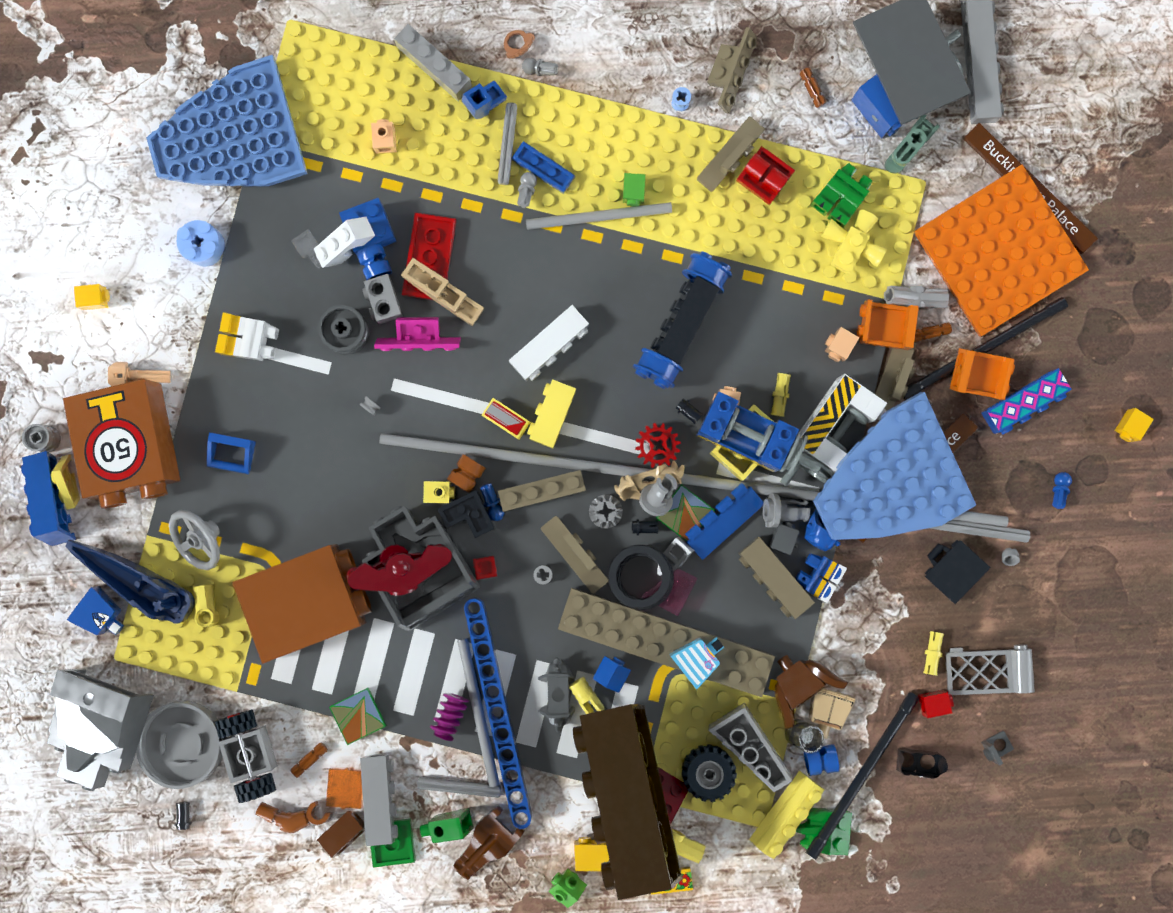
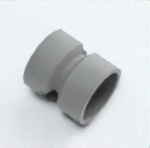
M32 424L24 429L22 441L24 446L31 451H48L50 453L58 448L61 436L54 427Z

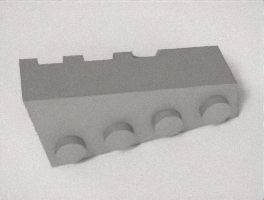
M745 703L709 725L708 730L725 747L730 749L743 764H746L773 792L792 782L791 773Z

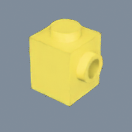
M424 481L423 503H451V499H455V486H452V482ZM439 489L442 490L441 496L437 495V491Z

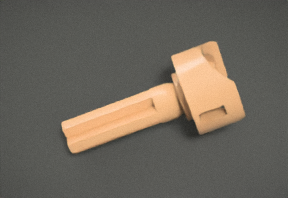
M118 361L108 367V384L111 386L140 379H147L157 383H171V371L130 370L127 362Z

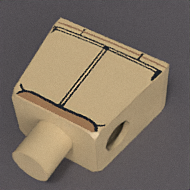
M825 688L811 697L809 719L814 723H818L815 735L828 739L830 728L841 730L855 702V698Z

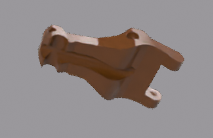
M499 805L477 822L469 846L453 865L455 871L464 879L469 880L487 862L505 857L525 832V829L519 828L512 832L497 818L503 811Z

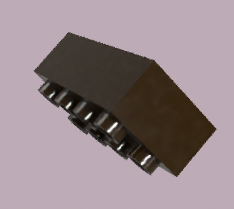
M629 704L580 715L581 726L573 727V739L578 754L587 752L591 770L582 772V782L586 797L588 799L597 798L600 815L592 817L591 823L596 843H606L609 861L601 863L602 879L606 890L616 889L618 900L673 889L683 878L645 706Z

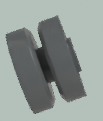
M337 305L327 309L320 317L318 333L322 342L331 350L339 354L348 355L354 354L364 347L368 340L369 327L365 318L354 308L346 305ZM346 327L347 330H346V331H343V334H342V332H341L342 329Z

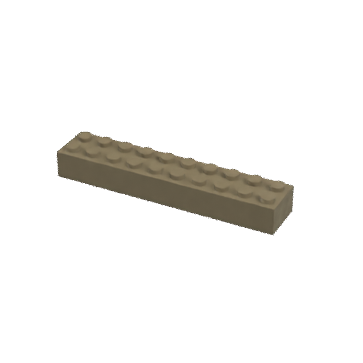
M572 587L558 626V630L678 670L681 669L671 658L670 653L697 638H701L707 645L717 637L724 648L714 655L720 664L707 679L759 697L763 696L775 658L770 653L638 609H633Z

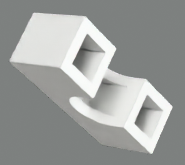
M367 217L346 220L316 246L314 251L322 268L342 264L353 255L350 249L365 245L375 234Z

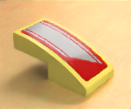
M492 398L482 413L484 418L520 440L531 423L494 398Z

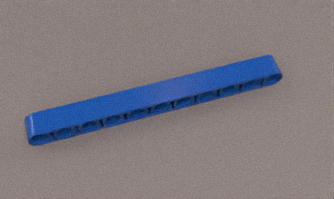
M472 598L465 603L464 612L511 819L516 828L524 829L530 825L532 819L528 793L485 605L481 599ZM471 602H477L480 605L478 613H472L469 610ZM482 623L485 627L484 633L477 634L474 631V624ZM480 644H487L490 651L488 654L483 655L479 652L478 647ZM485 665L493 666L494 674L486 675L483 672V667ZM496 686L499 689V694L491 696L488 693V687ZM501 707L504 715L496 717L493 714V708ZM505 728L508 730L509 735L501 738L497 734V730ZM510 749L514 756L510 759L504 758L502 751ZM510 770L516 771L518 778L514 780L509 779L507 772ZM519 791L522 793L523 798L521 800H514L511 794ZM523 812L528 816V819L526 821H519L516 815Z

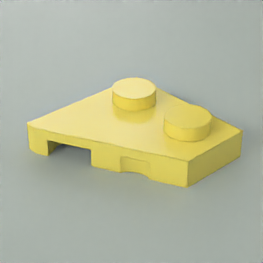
M70 454L62 456L51 473L52 481L54 484H57L59 489L60 501L65 504L67 510L75 508L80 500L75 473L70 474L67 464L69 461H72Z

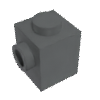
M783 521L782 524H779L774 529L768 547L791 555L793 548H797L801 536H798L799 531L794 529L795 525Z

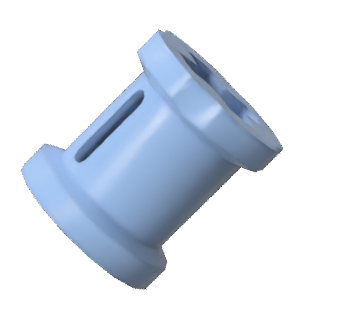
M679 87L673 92L671 105L676 111L682 112L689 107L691 100L690 91L685 87ZM678 97H679L680 99L685 98V101H684V102H683L682 100H679V101H678L677 99H678Z

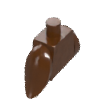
M788 655L779 659L777 663L784 672L776 678L778 682L775 685V698L784 720L785 729L794 726V709L805 703L827 685L845 689L849 682L839 678L826 666L815 660H799L794 664Z

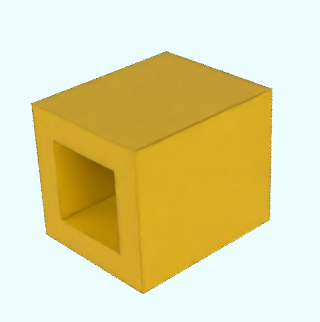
M100 284L74 286L76 308L81 310L108 308L110 294L106 287Z
M1137 408L1128 409L1114 431L1119 433V437L1127 442L1141 441L1154 419Z

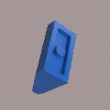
M209 432L207 467L249 474L256 441ZM217 443L245 448L244 465L215 460Z

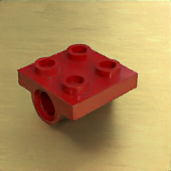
M761 146L747 163L736 181L770 206L795 170Z

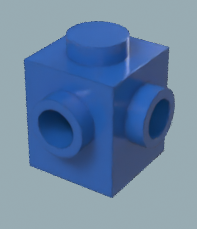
M604 656L593 679L604 687L619 693L631 670L624 666L625 662L615 656L613 659Z

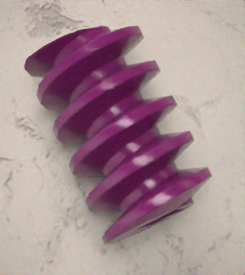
M444 693L443 696L448 700L440 701L444 709H437L441 717H434L433 720L438 724L430 725V728L434 730L435 736L446 741H453L454 738L451 734H456L457 732L454 726L460 725V721L457 718H463L464 715L460 710H466L467 708L463 702H469V700L453 693Z

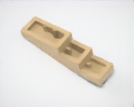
M412 258L401 274L404 279L471 326L475 324L484 310V307L468 298L467 294L451 285L447 279Z

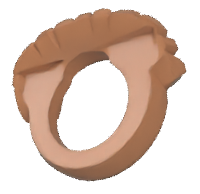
M514 30L508 33L504 39V49L507 52V58L514 59L526 53L535 39L534 34L530 32L525 33L522 30ZM513 35H521L524 38L525 44L520 49L508 46V41Z

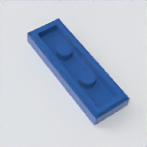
M524 141L512 157L514 162L563 194L575 178L574 174Z

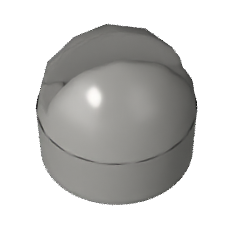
M1006 548L1002 552L1003 564L1014 566L1019 563V553L1016 549Z

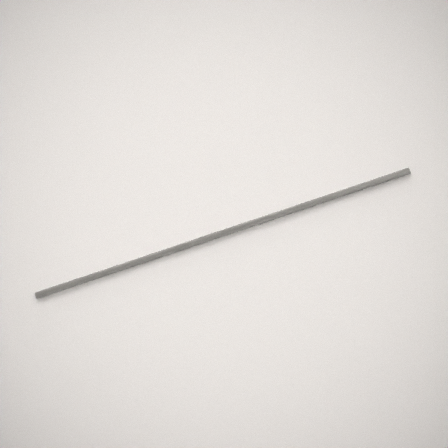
M382 433L379 441L380 444L619 476L629 475L630 477L653 470ZM684 474L681 478L682 484L732 491L739 484L743 483L746 488L751 486L757 494L770 495L774 493L778 494L779 497L813 501L819 491ZM647 476L644 479L654 480L655 477ZM966 511L952 519L1003 527L1008 525L1007 516Z

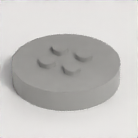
M175 701L152 711L147 716L136 750L138 762L144 773L155 783L170 789L188 788L208 778L217 769L223 757L218 742L225 738L219 739L215 726V721L218 720L217 717L205 706L192 701Z

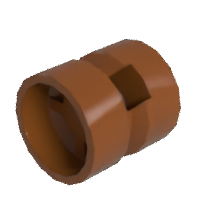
M462 454L457 462L458 468L453 469L447 479L468 493H471L476 485L475 479L480 478L486 468Z

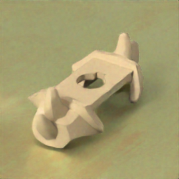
M672 461L671 467L662 464L657 466L656 469L630 477L629 475L622 476L620 485L614 486L615 491L624 501L626 499L639 500L640 491L645 486L655 484L657 478H660L662 481L666 474L672 475L676 479L677 485L682 484L681 478L684 475V465L678 468L677 463ZM647 476L655 477L653 481H643Z

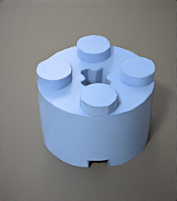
M194 220L186 223L177 231V248L184 258L202 267L214 265L220 260L225 250V241L222 234L206 221Z

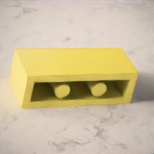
M553 379L551 384H546L543 395L546 397L543 404L539 402L535 412L538 415L535 423L531 422L527 432L530 435V440L554 449L576 393V388Z

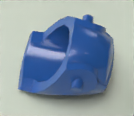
M816 508L807 524L804 538L813 546L823 551L831 550L834 545L839 546L840 542L839 540L831 539Z

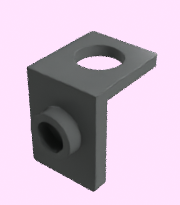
M1003 730L981 742L984 747L983 753L988 761H992L999 766L1003 764L1000 757L1014 750ZM997 739H1003L1005 742V747L1001 751H997L994 747V742Z

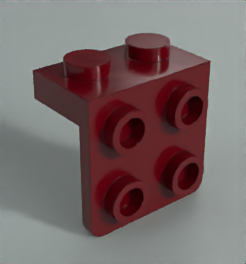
M658 767L671 824L688 790L684 782Z

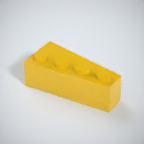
M579 837L578 840L574 841L575 871H601V863L609 861L606 843L597 844L595 840H591V837Z

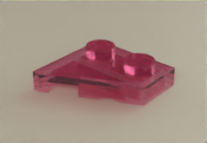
M679 568L675 570L672 591L668 594L667 599L658 606L679 616L698 578ZM662 581L648 592H645L642 597L652 596L658 591Z

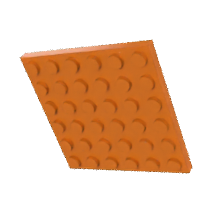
M1023 164L914 231L915 236L979 337L1089 271Z

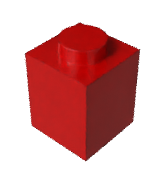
M938 690L918 695L921 712L924 717L932 718L952 714L951 707H954V702L951 694H948L947 691Z

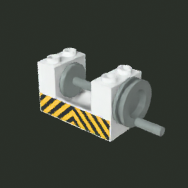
M846 374L836 378L799 431L801 433L800 438L804 435L808 436L802 456L821 464L820 470L816 472L797 463L789 476L785 474L780 482L788 486L799 468H801L817 480L826 483L829 478H832L837 470V465L847 454L846 448L839 441L852 422L855 420L866 425L867 423L880 420L881 416L886 412L884 407L887 402ZM845 413L847 416L832 437L828 436L840 417Z

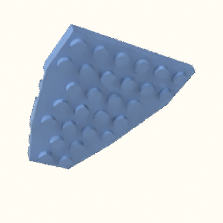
M273 55L231 68L228 71V75L221 80L216 79L213 81V85L204 92L199 91L175 110L176 114L168 121L164 120L157 130L146 137L156 176L164 180L203 186H271L308 174Z
M920 392L886 411L875 427H871L867 431L868 434L861 442H857L839 462L832 478L826 481L823 490L813 500L831 539L881 538L942 526L976 506L925 392Z

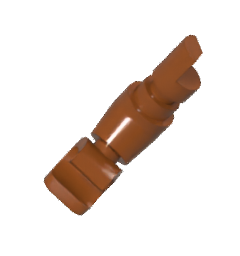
M318 801L311 803L307 812L301 810L297 812L288 811V813L284 811L280 813L278 808L261 802L255 815L264 818L265 821L271 824L275 822V825L280 827V830L283 832L296 833L309 826L310 822L320 825L329 821L332 817V812H326L323 818H318L314 812L315 808L319 805Z

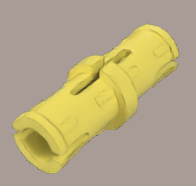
M778 373L776 388L772 395L774 400L771 415L784 417L786 401L790 395L788 394L791 375Z
M930 631L928 650H925V654H927L923 672L925 674L937 676L939 658L942 657L943 633Z

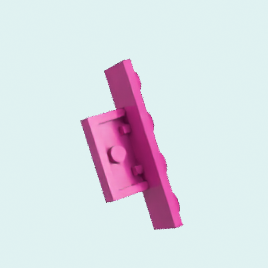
M439 317L396 318L397 338H377L374 348L382 351H391L393 348H401L403 351H411L414 348H422L425 351L443 348L446 351H452L460 347L461 337H440Z

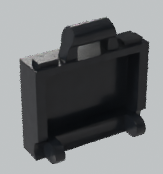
M956 540L951 545V549L938 543L927 554L933 568L930 567L925 572V577L954 604L991 568L961 540ZM944 550L946 554L936 562V557Z

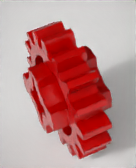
M653 423L652 429L649 426H645L646 432H639L642 438L635 440V442L640 444V446L635 447V450L641 452L637 456L638 458H645L644 465L650 462L651 468H654L655 464L660 466L665 462L669 466V459H677L674 453H680L676 445L681 444V442L675 441V438L678 436L677 433H670L672 427L666 430L664 429V423H662L660 428H657V424ZM653 432H662L659 437L649 435ZM668 438L671 440V450L667 448L666 440ZM644 441L649 445V452L647 454L644 451ZM653 441L656 443L658 441H661V447L663 448V450L658 449L657 451H655L653 449ZM659 454L666 457L661 460L653 459L655 455Z

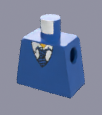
M99 586L91 587L67 618V621L95 635H102L107 630L117 635L124 627L122 623L116 620L121 612V608Z

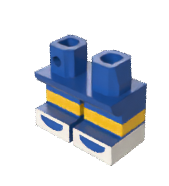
M810 553L805 563L813 568L811 574L808 575L800 570L795 580L803 586L805 591L822 602L828 603L836 589V586L833 584H839L847 568L825 556ZM819 576H821V577H823L824 579L830 581L831 583H829V582L823 580V579L820 578Z

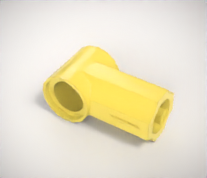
M213 584L193 587L196 606L195 623L200 627L215 626L220 616L216 610ZM206 612H209L211 620L208 623L203 619Z
M672 829L677 855L699 864L706 846Z

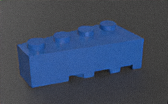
M48 451L22 457L23 465L21 466V471L26 483L24 485V492L28 498L26 508L31 519V524L29 525L31 535L50 546L67 543L68 540H76L75 533H70L68 526L69 523H72L70 514L67 515L63 506L64 503L59 498L57 484H54L51 478V473L57 464L56 457Z

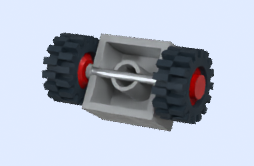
M253 709L232 714L215 721L219 739L225 738L218 743L230 783L248 778V780L234 785L238 803L249 802L275 792L277 789L272 773L259 775L272 771L278 765L266 725L255 728L257 722Z

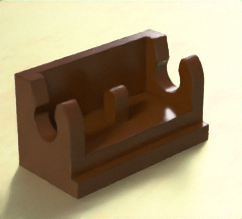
M348 810L317 841L331 858L337 857L365 832L364 821L355 811L352 813L351 810Z

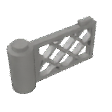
M1025 644L1014 645V649L963 651V648L959 647L949 648V652H945L948 694L1035 692L1032 649L1027 648ZM997 655L1006 656V663L1001 669L991 662ZM963 656H970V657H969L968 660H966ZM975 656H982L986 660V663L979 670L970 663ZM951 657H960L965 661L958 671L951 666ZM989 664L998 670L991 680L981 673ZM967 665L976 671V674L969 681L960 674ZM1002 674L1007 678L1008 688H998L993 682ZM979 675L988 681L983 689H977L971 684ZM957 676L966 682V685L961 690H953L952 682Z

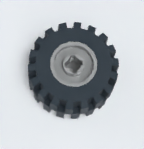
M707 744V746L700 745L697 749L693 748L690 751L691 753L684 758V763H682V778L687 790L693 794V797L696 799L700 798L704 802L706 800L716 802L715 799H724V795H729L730 789L734 788L735 779H737L736 767L731 757L725 750L711 744Z

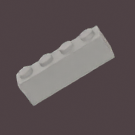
M409 24L394 38L397 48L458 102L462 99L463 94L472 88L470 78Z
M389 755L360 758L366 846L392 844L395 842V838H398V827L394 825L393 816H396V803H392V794H395L394 781H391L390 773L393 772V760H389Z

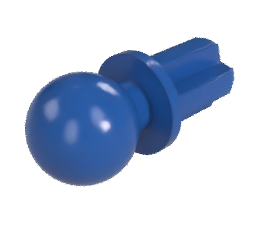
M1060 472L1054 478L1056 486L1052 490L1054 492L1052 505L1056 509L1065 508L1067 495L1070 494L1068 487L1072 483V478L1068 473Z
M485 484L480 488L485 500L484 506L489 507L488 514L492 521H500L504 517L502 507L497 505L500 502V498L496 497L492 484Z

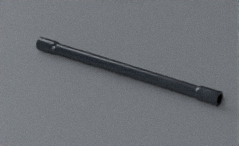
M1063 297L1058 298L1040 311L975 347L972 351L987 353L1048 317H1052L1068 308L1067 301ZM956 359L920 380L907 385L908 389L904 400L922 392L923 389L953 373Z
M908 692L876 746L819 834L813 839L805 853L813 859L817 860L845 812L907 716L911 714L920 700L914 693Z

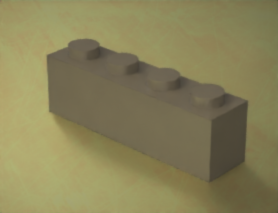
M581 470L499 490L498 494L502 510L506 512L586 491Z
M756 537L738 552L741 556L738 560L746 569L749 567L755 573L752 575L759 585L764 584L768 588L766 593L773 601H779L782 605L780 610L787 618L791 616L797 619L815 603L760 537Z

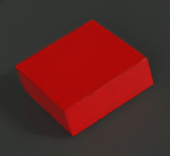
M494 556L473 559L476 580L498 576Z

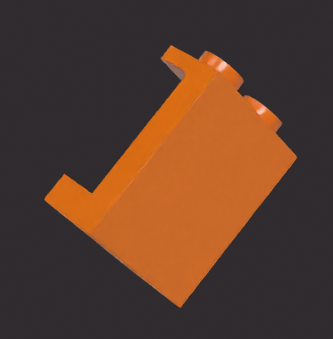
M870 299L861 304L859 316L862 317V323L857 328L859 344L910 350L914 347L919 306L889 305L872 302L873 300Z
M959 348L950 389L957 392L1005 400L1010 390V377L1015 369L1014 359Z

